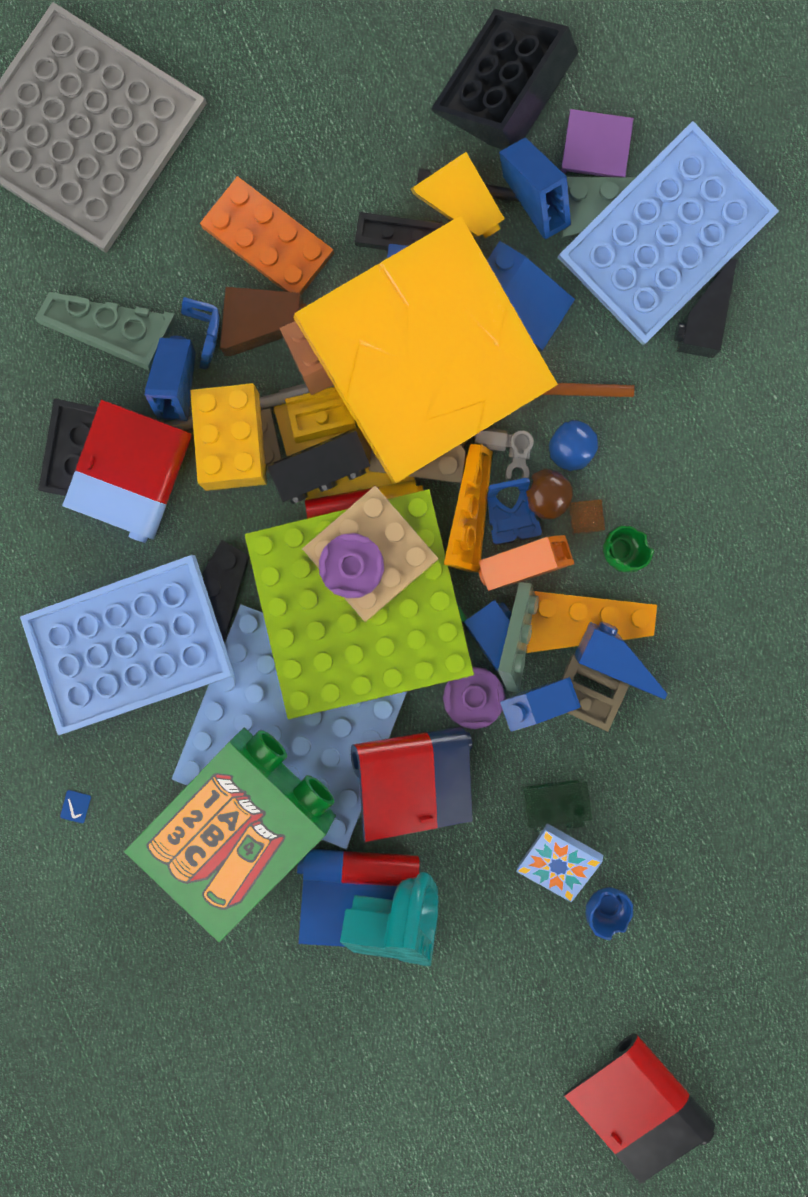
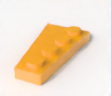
M470 444L468 454L465 457V469L444 560V565L479 573V560H481L487 492L493 454L492 450L482 444Z
M534 591L535 595L539 597L536 614H532V634L530 642L527 644L526 653L579 646L590 622L599 625L602 621L618 629L617 633L623 640L654 636L657 605Z

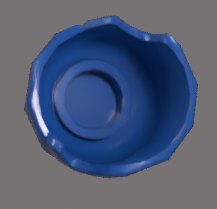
M579 420L564 422L549 441L551 459L558 467L568 471L586 467L594 458L598 449L597 434L588 424Z
M612 887L602 888L594 892L586 903V920L595 935L605 940H611L613 934L626 932L628 924L633 917V904L627 894Z

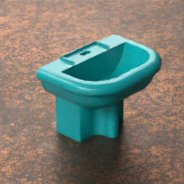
M420 872L416 878H408L402 881L395 890L393 900L355 895L352 908L345 910L340 943L353 953L394 958L408 963L431 966L439 904L438 888L431 875L426 872Z

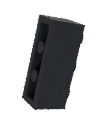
M354 428L270 463L268 469L282 502L290 500L291 504L308 498L307 492L319 488L320 492L335 487L337 485L336 480L348 476V479L352 480L366 473L365 468L369 467L370 464Z

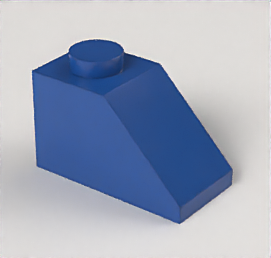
M494 600L465 620L463 624L498 672L511 612L503 602L498 605Z
M570 677L518 693L500 701L511 732L541 723L581 707Z

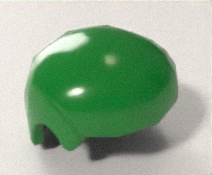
M619 526L607 534L603 545V554L607 563L618 572H636L650 563L654 549L650 548L647 543V534L638 531L632 526Z

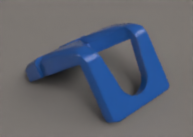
M183 297L182 315L209 322L199 367L207 369L210 366L216 347L219 311L214 305ZM192 308L212 312V315H208L206 313L194 310Z
M529 478L502 482L488 487L487 501L490 525H492L493 529L491 530L494 545L514 542L516 538L524 540L541 535L540 523L536 520V515L529 509L528 497L526 495V491L530 486ZM508 487H518L520 494L512 509L504 506L496 498L500 490Z

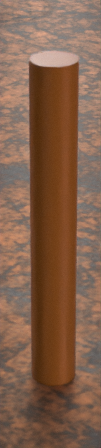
M557 383V386L542 394L634 397V385Z

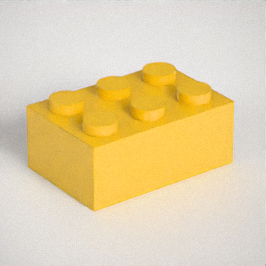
M254 383L190 390L198 484L205 491L267 485L260 394Z

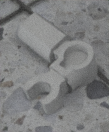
M486 428L475 435L474 444H482L490 450L505 451V448H510L509 458H512V463L505 470L506 479H511L514 468H519L522 471V478L529 477V468L526 465V460H530V452L534 444L533 437L529 432L523 430L509 435L507 430Z

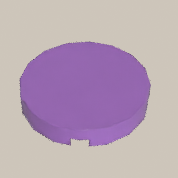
M357 533L342 534L333 539L324 547L319 559V574L325 586L334 594L347 599L361 598L371 593L380 584L384 573V558L378 546L368 537Z
M472 667L473 676L447 682L444 688L443 702L446 712L454 722L465 728L479 729L489 726L500 716L503 711L500 701L505 700L503 685L496 675L487 669Z

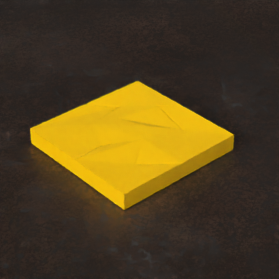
M461 215L294 313V320L393 484L401 481L558 385Z

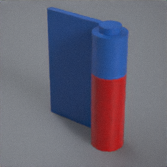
M312 849L297 866V874H303L298 944L345 947L340 943L345 910L352 908L354 896L359 895L393 900L397 886L408 878H416L419 874V856Z

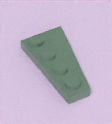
M54 292L48 293L35 317L41 325L149 371L151 370L159 338H167L176 321L175 313L164 312V314L150 312L146 308L136 307V309L120 307L117 303H96L89 301L88 298Z

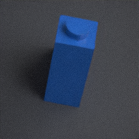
M526 137L501 150L499 155L503 177L542 237L547 239L570 226L567 176Z
M182 336L159 338L144 395L156 418L160 420L188 421L191 398L190 390H192L196 352L192 341Z

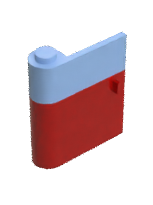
M100 400L62 506L130 532L128 537L146 543L148 538L154 539L193 434Z

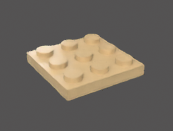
M376 486L370 489L302 548L319 568V559L324 547L342 534L357 533L368 537L378 546L384 558V573L380 584L371 593L361 598H345L364 622H367L439 560Z

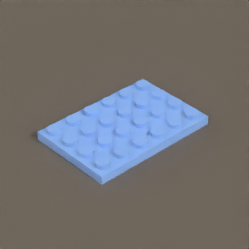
M692 121L557 258L644 345L779 210Z
M195 555L181 558L20 616L58 735L234 676Z

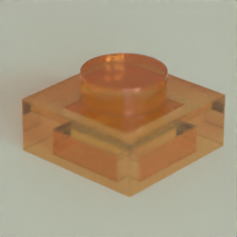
M602 499L570 503L572 534L602 532L605 530Z

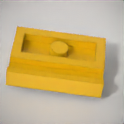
M335 387L324 389L313 395L307 393L285 399L296 443L356 429L354 418Z

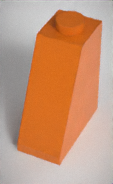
M565 535L549 536L479 560V577L483 585L487 586L488 591L574 565V560Z

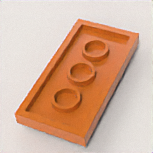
M238 176L200 222L201 227L285 292H296L302 295L334 254V249Z

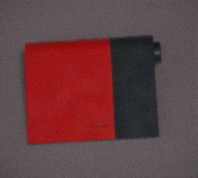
M635 1033L627 1036L618 1044L614 1050L612 1060L569 1089L564 1095L640 1183H643L698 1145H706L715 1134V1122Z

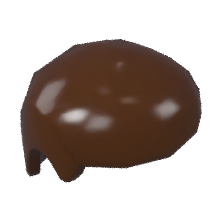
M544 468L534 473L531 477L533 484L526 491L529 509L539 518L552 520L560 517L566 512L573 498L571 483L562 474L552 469Z

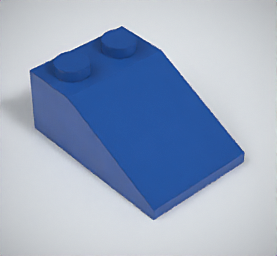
M499 241L487 262L537 349L543 351L575 299L526 256Z

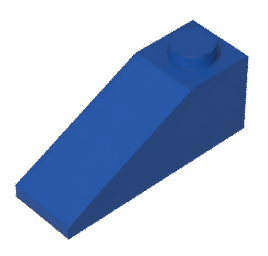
M602 621L599 625L590 622L574 654L578 663L665 700L667 696L666 691L617 633L618 629Z

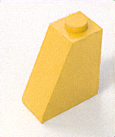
M467 152L410 189L413 195L452 221L461 215L474 237L483 235L486 239L501 229L498 223L505 219Z

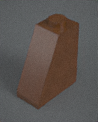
M226 287L220 349L224 356H234L282 339L283 335L280 328L294 322V313L307 306V304H303L301 294L296 292Z

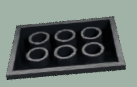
M494 9L432 106V111L495 148L503 150L525 138L579 53L569 27Z

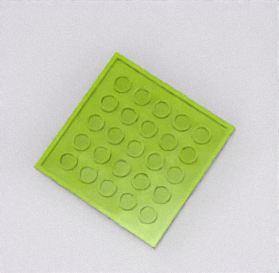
M429 489L387 500L439 560L367 622H364L344 597L334 594L325 586L319 574V568L302 549L347 509L245 534L288 719L474 675L449 568L447 565H444L445 552Z

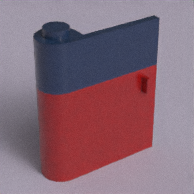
M455 727L352 744L351 762L354 773L359 778L363 840L365 842L473 821L469 753L472 750L473 742L469 732H466L463 727Z

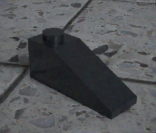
M729 260L682 323L678 322L674 335V341H678L677 352L713 358L721 350L737 260Z

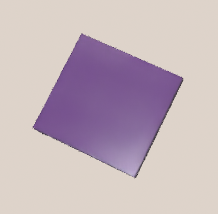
M570 109L561 172L566 174L569 171L603 177H625L634 118Z

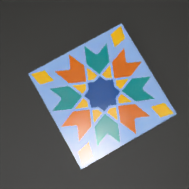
M547 823L518 864L516 871L572 902L600 866L604 855Z

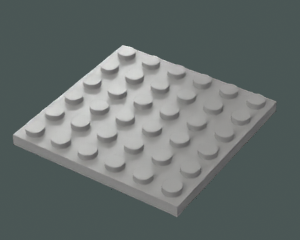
M52 2L0 79V186L107 253L206 106V99Z

